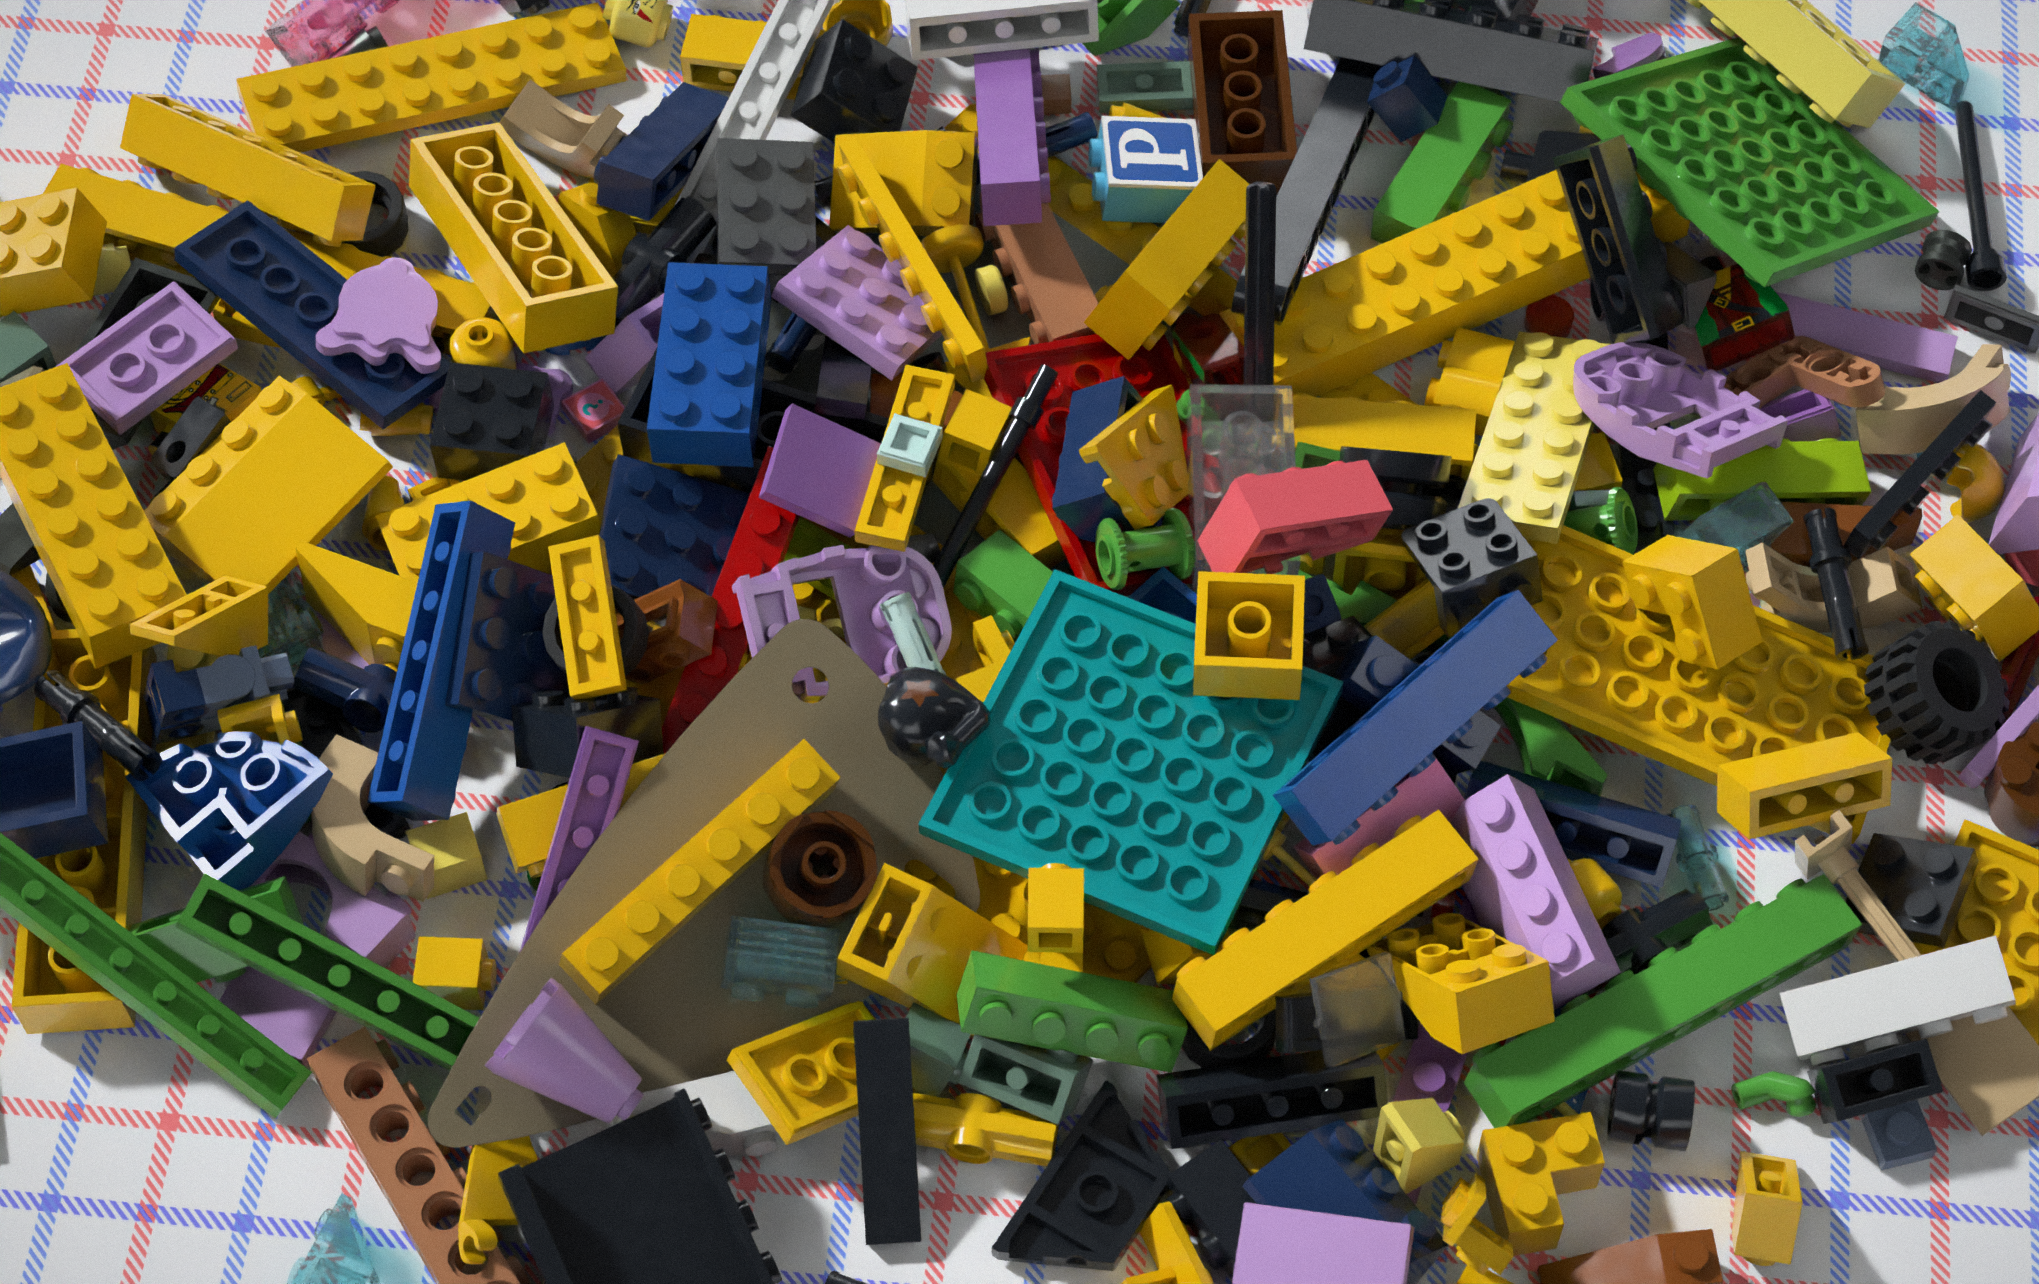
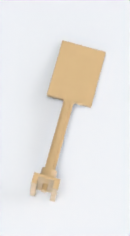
M1840 810L1830 816V836L1825 838L1822 834L1814 840L1815 847L1811 845L1805 835L1795 840V864L1807 880L1823 871L1833 885L1838 883L1897 962L1921 956L1910 939L1858 873L1859 865L1849 853L1852 844L1853 827ZM2009 1006L2006 1007L2007 1017L1982 1024H1975L1973 1016L1951 1021L1953 1031L1927 1038L1940 1082L1981 1136H1984L2039 1098V1045ZM1918 1030L1905 1033L1910 1042L1921 1040Z

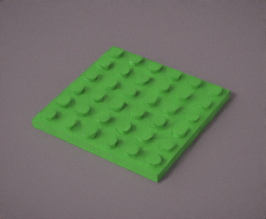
M1740 37L1570 86L1560 101L1574 115L1577 123L1590 129L1601 140L1624 134L1626 143L1633 148L1638 163L1636 172L1640 175L1642 181L1663 195L1674 205L1676 212L1680 216L1695 224L1709 237V241L1714 247L1726 252L1743 268L1744 273L1751 280L1760 283L1764 288L1931 226L1940 212L1835 120L1833 123H1829L1818 116L1810 108L1813 101L1802 91L1796 94L1781 84L1776 78L1780 72L1769 62L1764 66L1750 57L1743 50L1747 43Z

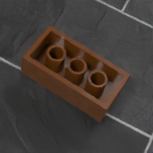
M1283 10L1189 14L1187 52L1191 68L1193 119H1196L1203 177L1220 159L1249 184L1260 181L1273 183L1276 187L1277 195L1297 153Z

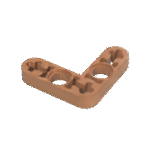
M1792 336L1775 343L1726 375L1727 379L1724 385L1725 388L1737 396L1744 391L1749 392L1761 401L1759 408L1795 385L1853 408L1872 405L1883 398L1886 392L1880 366L1805 336Z

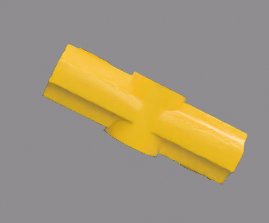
M913 1093L916 1145L944 1149L950 1157L972 1164H985L991 1162L993 1158L1047 1166L1055 1154L1059 1125L1026 1111L1003 1108L999 1101L982 1094L964 1093L956 1096L954 1100Z

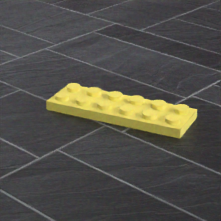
M1519 331L1458 509L1485 498L1494 499L1525 539L1558 543L1595 425L1576 401L1573 391L1574 364L1579 357L1610 344L1599 343L1591 339L1577 340L1550 336L1541 332L1528 333Z

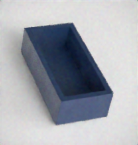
M83 721L0 738V833L34 859L108 844L103 750Z

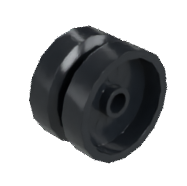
M1341 446L1339 461L1347 463L1368 460L1387 496L1393 511L1382 527L1407 529L1413 525L1446 514L1447 502L1442 497L1416 494L1417 484L1442 486L1448 483L1452 456Z

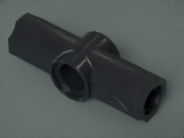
M687 196V198L682 197L650 235L647 233L636 235L625 248L622 256V267L612 278L618 286L615 327L628 315L649 303L659 291L664 293L668 262L687 263L686 259L717 224L713 214L696 199Z
M1684 889L1642 912L1637 907L1624 911L1606 924L1601 931L1621 972L1584 994L1591 995L1601 990L1612 979L1625 971L1631 970L1634 975L1649 968V962L1662 951L1670 947L1678 949L1686 945L1702 930L1713 925L1709 916V907L1700 894Z

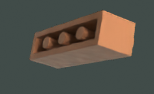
M980 192V213L975 214L976 226L981 232L983 241H991L995 249L993 250L994 263L1002 278L1008 276L1013 285L1011 287V295L1018 313H1027L1031 321L1029 330L1033 343L1039 344L1096 334L1083 322L1099 303L1048 203H1041V223L984 226L982 195Z

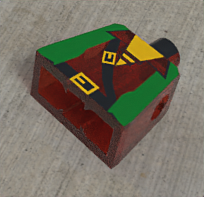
M1709 256L1700 261V263L1714 271L1717 275L1715 286L1698 323L1695 325L1706 370L1712 369L1717 372L1796 338L1789 308L1771 286L1764 288L1760 283L1751 280L1738 263L1726 268L1719 256Z
M1193 313L1180 315L1171 325L1174 357L1191 389H1198L1206 395L1207 401L1212 403L1218 410L1225 428L1244 421V346L1219 314L1211 313L1197 318ZM1213 375H1215L1219 380L1218 386L1214 382Z

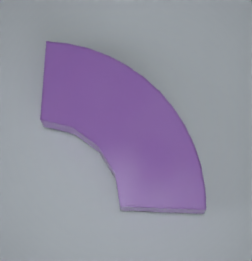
M1650 32L1612 47L1613 57L1592 68L1594 78L1597 79L1665 59L1666 52L1662 37Z

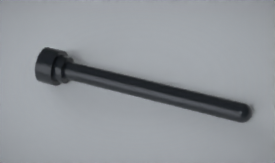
M1962 100L1956 104L1954 112L1973 252L1965 264L1967 283L1974 290L1991 291L2001 287L2007 280L2005 260L1992 246L1974 108L1969 101Z

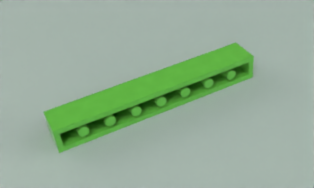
M1825 874L1807 883L1802 878H1799L1779 891L1776 895L1777 899L1764 906L1761 901H1756L1742 909L1734 917L1733 923L1723 928H1720L1718 924L1705 928L1692 939V945L1679 952L1675 947L1662 951L1649 962V968L1634 975L1631 970L1619 974L1605 986L1606 991L1593 998H1590L1588 994L1576 997L1563 1007L1561 1015L1554 1018L1555 1022L1516 1035L1517 1039L1504 1046L1499 1042L1485 1046L1472 1057L1473 1065L1464 1081V1085L1494 1128L1527 1123L1612 1077L1616 1069L1624 1070L1846 949L1862 926V923Z

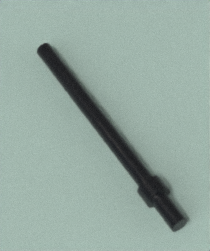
M1040 365L1024 397H1017L1008 414L1011 418L1008 427L933 564L943 588L1028 430L1036 428L1044 413L1041 406L1058 376L1057 371L1046 365Z

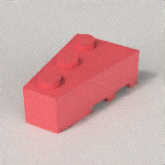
M1368 460L1347 463L1344 461H1334L1325 466L1305 469L1291 467L1282 472L1263 475L1248 473L1235 478L1230 484L1228 491L1197 542L1212 572L1249 573L1264 568L1266 574H1275L1283 571L1281 561L1308 552L1312 560H1316L1373 541L1393 511V508Z

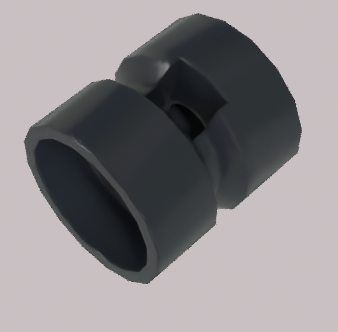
M1616 1069L1609 1102L1607 1140L1639 1145L1644 1137L1651 1139L1656 1148L1686 1151L1690 1140L1694 1114V1080L1663 1076L1656 1084L1651 1083L1646 1073Z

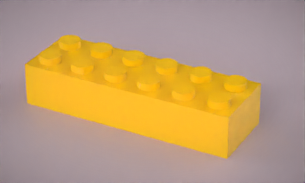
M500 122L411 139L409 187L523 354L614 334L618 295L617 284Z
M68 363L0 387V478L95 669L160 644L161 642L130 634V624L187 594Z

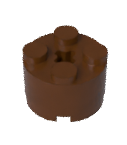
M2039 721L2030 725L2029 729L2022 736H2018L2013 742H2005L1998 755L1996 765L1991 770L1984 787V796L1987 798L1990 808L1989 816L1993 824L2007 837L2034 847H2039Z
M825 810L824 812L804 813L791 819L776 836L764 864L763 887L774 908L784 918L796 925L821 931L830 929L850 919L860 909L876 882L878 864L871 835L857 820L839 811ZM822 861L829 866L827 874L819 878L812 873L813 867L818 866Z

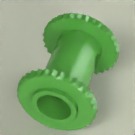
M1621 487L1611 488L1607 504L1567 511L1564 526L1609 545L1614 544L1615 547L1633 554L1635 552L1638 540L1636 515L1629 495Z
M1167 509L1165 515H1163L1164 519L1161 526L1121 532L1115 520L1113 521L1110 518L1103 519L1097 527L1095 548L1098 567L1106 585L1112 590H1120L1125 587L1128 572L1169 566L1171 573L1179 580L1187 579L1194 568L1195 545L1192 530L1186 516L1179 509Z

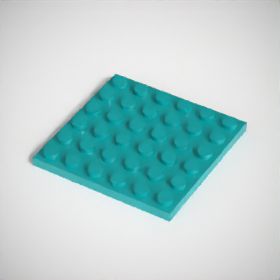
M1054 569L983 702L990 711L991 723L989 727L963 750L955 765L947 769L918 824L919 834L1025 878H1028L1029 868H1041L1051 863L1066 864L1071 868H1084V902L1215 955L1284 814V809L1272 795L1308 764L1343 692V681L1302 666L1300 700L1193 696L1196 624Z

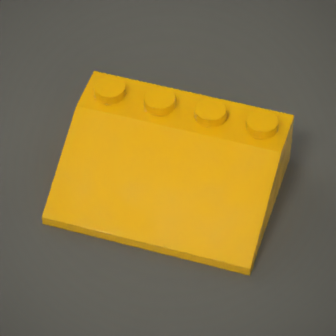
M278 376L259 393L258 397L234 421L230 422L223 429L222 433L198 457L188 464L187 468L163 492L159 493L151 501L150 505L144 510V513L164 550L207 582L211 583L223 576H229L267 586L269 594L299 564L296 553V546L301 540L316 546L393 466L384 456L308 393Z

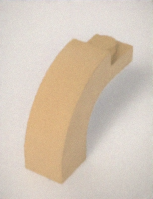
M531 79L499 121L511 138L533 153L567 171L594 178L595 168L599 159L602 156H607L618 145L624 135L628 136L617 127L624 115L610 104L607 105L599 116L586 115L562 103Z
M1982 344L1965 369L1950 379L1921 387H1885V395L1878 402L1865 407H1857L1855 412L1861 453L1895 455L1924 452L1980 390L1997 402L1986 418L1993 424L1989 430L1998 425L2010 413L2007 391L2011 382V370L2008 364H2004L2002 345Z
M1763 542L1745 550L1749 571L1746 573L1747 585L1754 597L1760 600L1761 609L1818 633L1831 632L1818 574L1813 573L1811 567L1793 563ZM1889 547L1850 562L1851 565L1848 569L1863 629L1896 620L1923 608L1918 584L1914 578L1913 564Z
M336 734L319 758L333 773V776L311 813L312 835L319 856L335 877L363 896L368 894L375 882H379L395 894L408 895L424 902L434 888V855L381 832L368 821L364 813L370 803H367L378 752Z

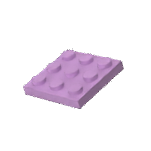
M849 225L778 281L771 295L772 298L891 381L905 369L906 365L912 363L942 336L940 330L932 333L921 311V306L924 304L919 295L911 297L908 294L899 271L902 270V267L898 260L890 262L883 249L873 243L870 237L856 231ZM956 300V302L958 303L959 307L963 312V305Z

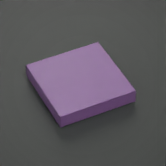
M791 404L785 410L759 498L851 538L855 534V527L881 443Z

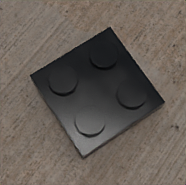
M1873 833L1858 873L1911 942L1945 947L1979 860L1974 848ZM1847 896L1845 902L1862 923L1857 933L1878 936Z

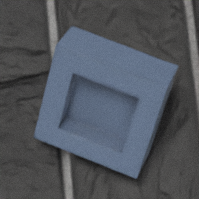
M1918 1100L1867 1113L1862 1119L1881 1171L1933 1158L1937 1151Z

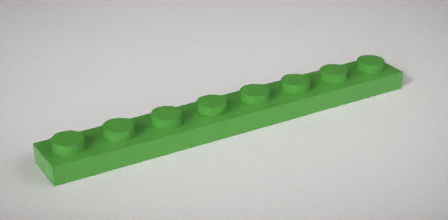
M0 833V908L276 1119L312 1072Z

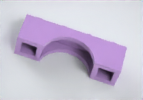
M299 831L281 855L251 885L254 886L286 875L288 883L307 884L321 890L332 900L331 914L325 927L328 938L384 968L416 937L409 916L412 913L409 905L400 896L391 891L384 895L373 886L368 894L363 896L343 884L332 874L319 856L312 833L307 837Z

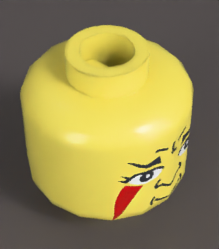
M606 0L603 19L610 20V33L614 38L650 48L657 40H665L674 6L668 4V0Z

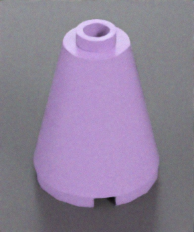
M550 978L540 990L541 993L533 1004H529L494 1051V1055L485 1064V1067L495 1075L608 1124L615 1116L625 1121L644 1096L642 1092L636 1089L642 1078L562 984Z

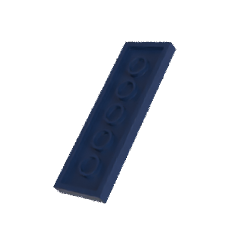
M247 200L175 247V261L383 430L444 387L450 361L442 355L440 368L433 373L423 374L419 373L399 353L389 354L386 362L378 366L368 363L354 352H345L335 356H325L320 353L316 348V334L336 316L339 295L347 279L250 201Z

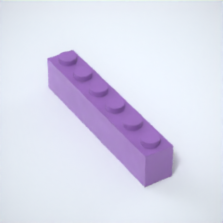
M1039 48L973 54L983 225L1041 223V203H1051Z

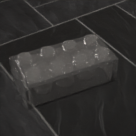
M1190 384L1186 429L1189 521L1195 545L1194 568L1191 573L1193 591H1197L1198 571L1212 572L1197 540L1234 479L1248 473L1263 475L1282 472L1285 469L1296 467L1292 386ZM1300 555L1281 561L1283 571L1275 573L1278 575H1298ZM1264 568L1249 572L1253 574H1266Z

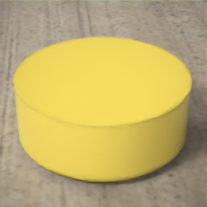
M988 265L975 269L976 286L986 313L991 316L1006 311L1008 308V297L998 268L994 265Z

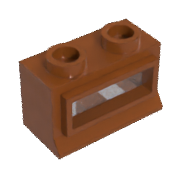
M681 579L634 600L645 614L649 636L646 652L638 666L626 675L625 679L642 685L711 655L718 600ZM615 609L619 640L621 641L625 625L623 617Z

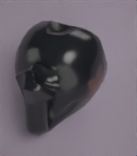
M920 667L904 668L890 677L878 710L879 729L888 749L900 760L914 765H928L936 762L939 767L950 768L955 765L963 750L984 732L991 723L990 711L986 705L965 687L946 674Z

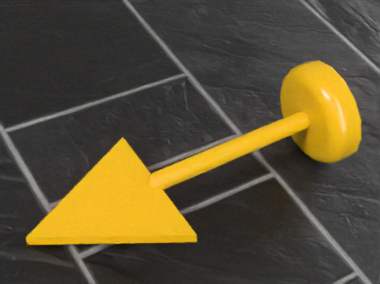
M958 224L944 227L923 238L921 244L938 272H952L967 320L983 344L985 352L1030 345L1031 336L989 348L963 269L976 261L982 254L984 241L979 229L971 225ZM949 361L945 362L948 373L955 374V382L962 388L983 396L992 397L984 378L971 383L962 367L954 369Z

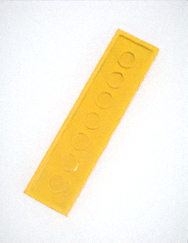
M595 2L237 78L236 84L251 131L258 136L265 137L301 153L507 108L512 105L530 79L554 97L626 82V67L610 33L607 22L603 19L599 3Z

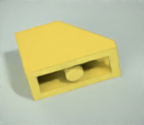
M1433 1098L1390 1102L1381 1107L1373 1152L1383 1167L1396 1177L1401 1189L1408 1194L1459 1164L1465 1135L1456 1117L1450 1111L1443 1113Z

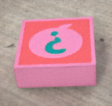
M602 378L561 401L564 413L588 444L616 427L625 409L623 403Z

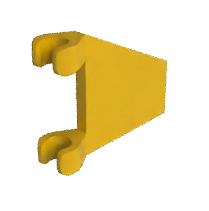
M529 1136L472 1145L458 1225L459 1253L464 1263L483 1264L486 1260L483 1251H492L496 1248L498 1243L497 1236L490 1226L518 1225L498 1180V1173L516 1164L524 1167L538 1160Z

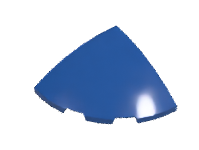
M235 731L218 733V740L214 743L201 745L196 748H190L185 744H178L159 753L162 761L154 775L142 765L140 766L148 774L149 779L145 781L136 780L131 773L125 776V778L203 873L236 890L250 887L289 845L312 813L313 807L321 799L333 773L315 755L287 739L280 745L277 742L262 740L254 732Z

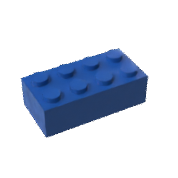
M668 262L647 423L652 463L754 466L772 303L768 266Z

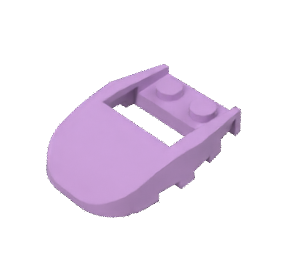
M1637 342L1615 343L1579 357L1574 364L1573 391L1580 408L1609 437L1639 457L1703 478L1712 477L1713 469L1716 466L1765 445L1775 449L1781 446L1788 423L1787 418L1782 415L1773 418L1759 410L1761 401L1747 391L1737 396L1724 387L1727 377L1712 369L1705 371L1702 376L1685 368L1687 358L1665 348ZM1692 412L1703 417L1676 429L1663 425Z
M844 545L823 548L819 553L799 559L796 557L778 563L770 572L753 578H750L749 574L740 576L732 585L733 594L737 593L752 658L785 625L800 619L792 585L828 578L831 579L846 645L872 669L883 683H888L892 675L904 668H908L889 623L880 609L879 605L900 594L910 592L917 613L937 653L939 662L945 656L950 645L952 634L951 619L940 577L933 565L922 554L909 547L906 548L905 552L870 545L868 548L844 549ZM809 667L801 669L796 673L792 681V688L794 694L801 701H821L828 693L829 683L828 681L816 683L813 669Z

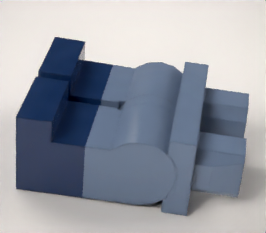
M256 645L241 648L239 656L224 655L219 657L211 666L177 673L173 659L151 663L143 698L156 745L221 730L217 714L219 709L280 694L282 704L286 705L288 701L287 689L293 687L294 677L286 653L260 658Z

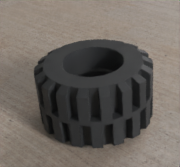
M1932 621L1885 646L1873 656L1872 660L1874 663L1867 667L1865 674L1870 682L1864 684L1865 695L1871 701V704L1867 705L1870 715L1875 716L1879 723L1876 726L1882 736L1886 734L1891 739L1890 745L1898 752L1904 749L1907 758L1916 762L1923 759L1925 764H1936L1940 761L1944 763L1991 739L1996 730L2002 727L2006 721L2003 713L2009 711V700L2005 697L2004 693L2009 689L2007 680L2003 679L2000 674L2002 667L1998 659L1994 661L1989 654L1991 649L1984 641L1979 643L1976 640L1975 633L1970 630L1960 631L1957 623L1948 621L1942 624L1940 621Z

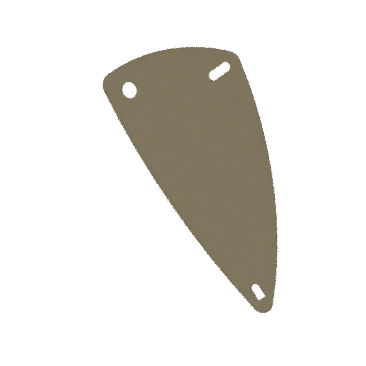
M798 619L785 625L732 678L683 732L614 817V820L610 822L547 909L507 971L465 1042L430 1107L427 1125L430 1134L441 1145L450 1148H460L510 1140L562 1129L596 1119L495 1075L485 1067V1064L494 1055V1051L529 1004H533L541 993L540 990L550 978L562 984L638 1073L642 1080L636 1089L642 1093L730 1072L733 1069L728 1063L727 1058L733 1048L845 1004L861 1002L875 993L847 980L848 984L836 983L845 981L837 979L842 978L836 975L837 957L864 903L850 919L824 931L805 928L790 922L774 908L763 887L764 864L770 849L596 1005L559 966L561 955L568 947L803 739L841 777L834 791L810 813L824 812L825 810L839 811L851 816L862 824L871 835L875 846L874 850L878 864L877 876L884 863L905 872L904 869L907 862L919 860L953 886L955 890L954 899L975 912L978 910L980 890L973 856L919 834L918 824L944 777L936 762L928 765L910 764L900 760L888 749L878 725V710L887 687L872 669L825 625L811 619ZM816 668L827 677L829 689L827 695L821 701L806 703L794 694L792 681L796 673L801 669ZM821 861L818 866L813 867L812 873L820 878L827 874L829 866ZM485 1087L491 1093V1102L471 1126L454 1112L474 1088Z

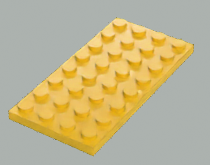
M1564 525L1557 544L1526 539L1538 556L1543 601L1531 606L1558 640L1544 652L1548 660L1539 669L1525 678H1522L1519 674L1507 685L1511 690V693L1507 696L1508 698L1714 786H1717L1718 765L1857 732L1887 753L1891 739L1886 734L1882 736L1876 726L1879 723L1876 717L1871 716L1867 705L1871 704V701L1865 695L1864 684L1870 682L1865 674L1867 667L1874 663L1872 660L1873 655L1867 653L1861 658L1851 660L1850 651H1847L1848 659L1846 661L1838 660L1835 656L1833 638L1753 605L1763 640L1762 643L1718 670L1683 662L1681 654L1675 645V633L1670 615L1635 608L1634 601L1628 592V580L1622 562L1633 556V554ZM1868 811L1845 816L1853 827L1852 844H1854L1861 833ZM1830 820L1808 825L1830 834Z

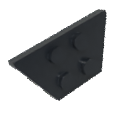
M1105 1080L991 1247L993 1257L1004 1261L1105 1271L1115 1270L1141 1231L1144 1222L1166 1193L1167 1175L1171 1171L1159 1153L1152 1150L1147 1142V1135L1136 1119L1132 1120L1119 1100L1118 1091L1112 1083Z

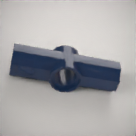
M312 646L308 648L295 674L293 688L341 708L344 718L358 730L376 733L385 726L397 672L382 664H370L363 669Z

